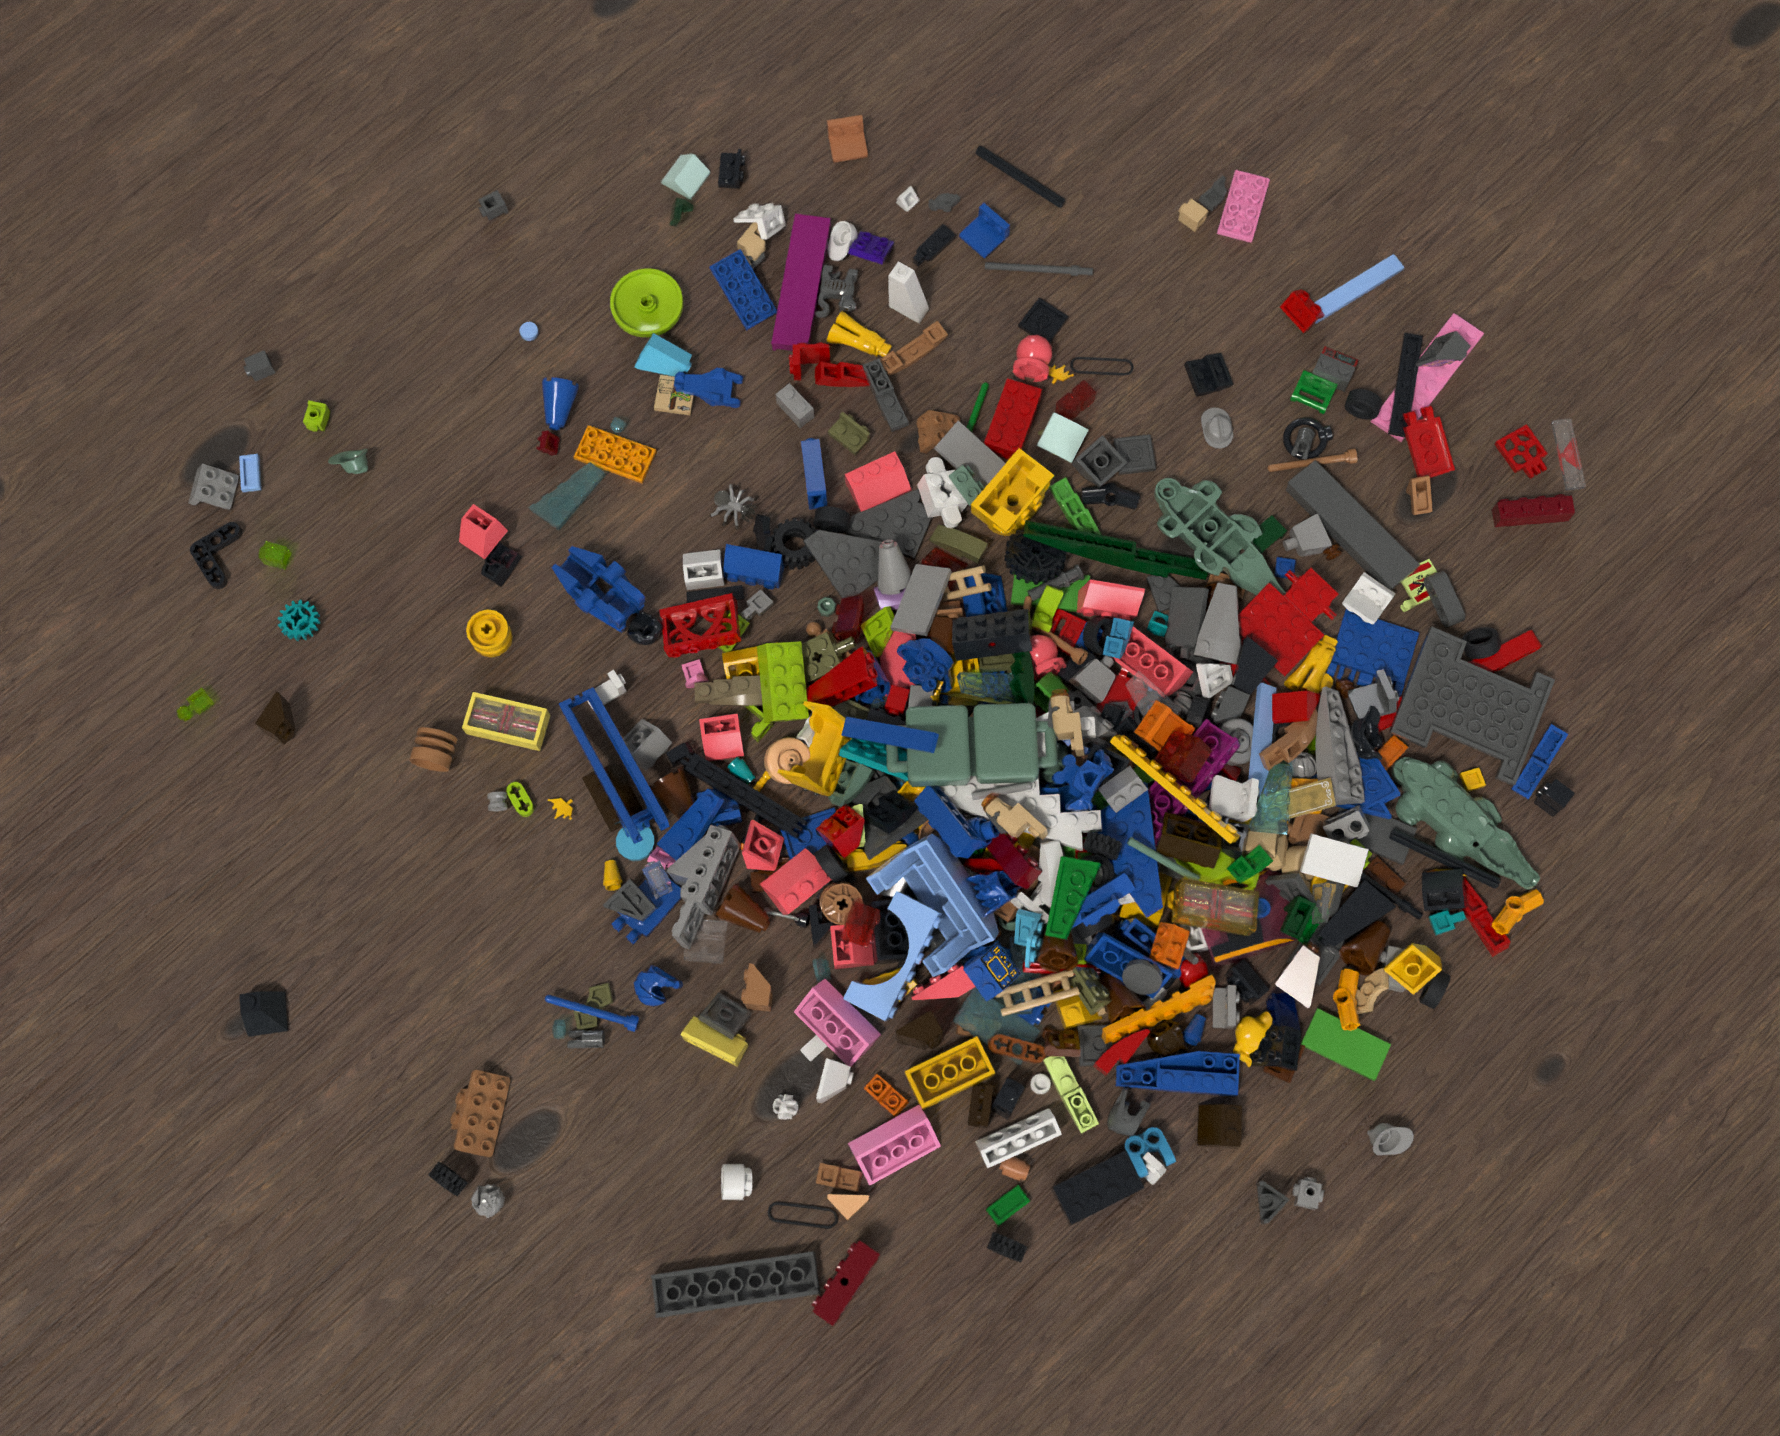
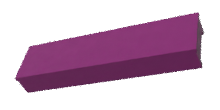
M795 214L771 342L772 349L775 351L776 349L793 351V344L811 343L815 312L818 304L817 298L820 292L822 270L825 264L831 231L830 218Z
M1206 719L1166 767L1164 772L1172 774L1177 779L1176 782L1180 786L1184 785L1192 792L1191 795L1197 799L1212 782L1213 777L1221 771L1240 747L1238 739L1236 737L1233 738ZM1155 781L1148 791L1154 839L1157 846L1164 813L1168 812L1184 816L1189 808Z

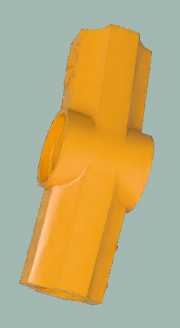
M1532 889L1519 897H1509L1506 900L1505 907L1492 923L1496 933L1501 935L1508 934L1515 923L1522 920L1524 914L1542 905L1544 899L1537 889Z
M1351 969L1341 970L1338 989L1333 994V1000L1337 1004L1341 1027L1343 1030L1350 1031L1360 1026L1356 1009L1357 1000L1355 998L1359 973Z

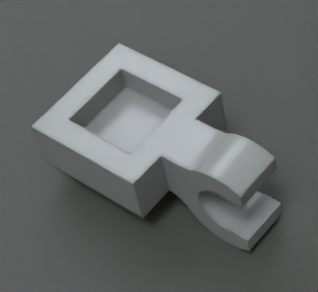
M760 589L747 601L749 607L741 613L742 618L749 622L755 613L761 616L774 605V602Z

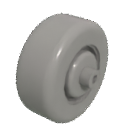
M1233 718L1218 725L1219 729L1233 738L1236 737L1240 744L1238 750L1226 764L1237 766L1249 762L1253 725L1241 718Z

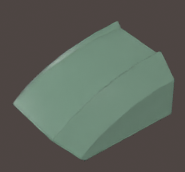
M846 759L834 793L827 797L832 804L839 807L849 804L866 787L874 771L860 763H854Z

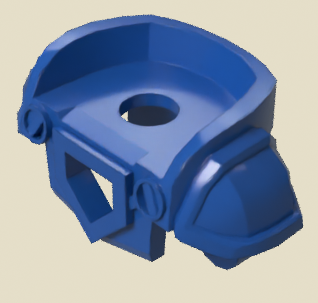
M923 638L909 640L898 647L897 654L906 661L902 670L910 682L917 686H922L925 692L937 690V680L943 681L940 693H946L952 689L953 679L950 670L954 662L949 654L937 643Z
M1099 749L1094 754L1093 762L1087 760L1080 767L1076 765V758L1073 755H1065L1062 758L1064 769L1063 771L1055 772L1052 780L1055 784H1063L1064 782L1069 784L1068 793L1074 796V798L1065 804V809L1073 811L1092 809L1093 804L1091 800L1102 781L1114 771L1109 756L1102 749Z

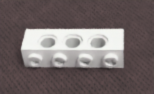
M1048 1108L977 1140L975 1143L985 1165L989 1168L1062 1134L1054 1115Z

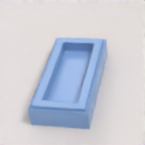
M258 454L239 456L242 492L261 490L260 456Z

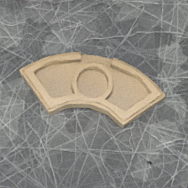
M1384 968L1368 975L1361 988L1357 989L1355 998L1357 1000L1356 1009L1358 1014L1373 1011V1005L1377 996L1382 991L1389 989V976L1384 971Z

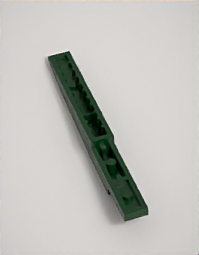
M1025 520L1024 537L1091 560L1165 578L1168 577L1169 573L1206 580L1208 575L1207 572L1199 568L1193 558L1136 548V542Z

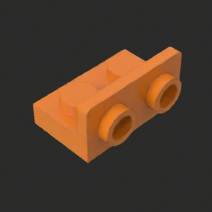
M1160 922L1149 958L1179 970L1190 931L1175 924Z

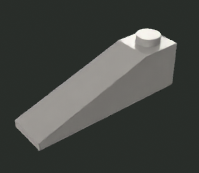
M1217 583L1198 635L1194 655L1237 665L1241 650L1240 622L1238 621L1237 586Z

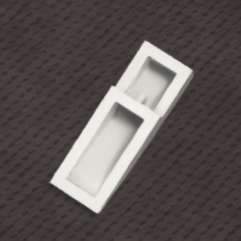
M1058 840L1041 843L1039 868L1042 873L1038 876V880L1042 882L1041 901L1051 907L1060 858L1063 856L1060 841Z

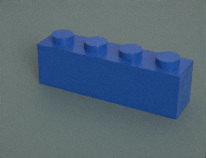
M926 786L914 800L918 806V811L927 817L929 825L937 830L940 834L939 838L948 844L950 852L954 856L969 858L983 842L939 786Z

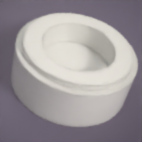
M1036 1074L1030 1082L1032 1091L1038 1095L1047 1093L1051 1086L1050 1079L1044 1074Z

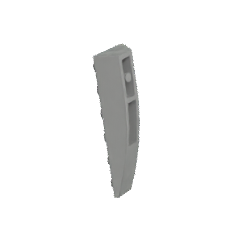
M1323 687L1316 727L1317 779L1320 781L1331 777L1336 805L1363 803L1365 799L1361 766L1339 691Z

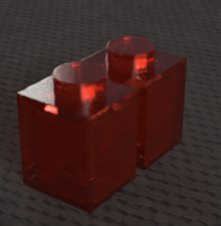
M1082 380L1071 390V393L1068 392L1057 401L1055 412L1069 420H1073L1080 414V410L1084 411L1095 401L1096 391L1085 380Z

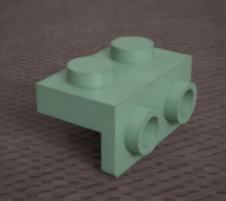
M962 464L949 475V478L969 506H971V503L983 491L984 486L980 481L976 482L973 479L974 472L969 466L965 467Z

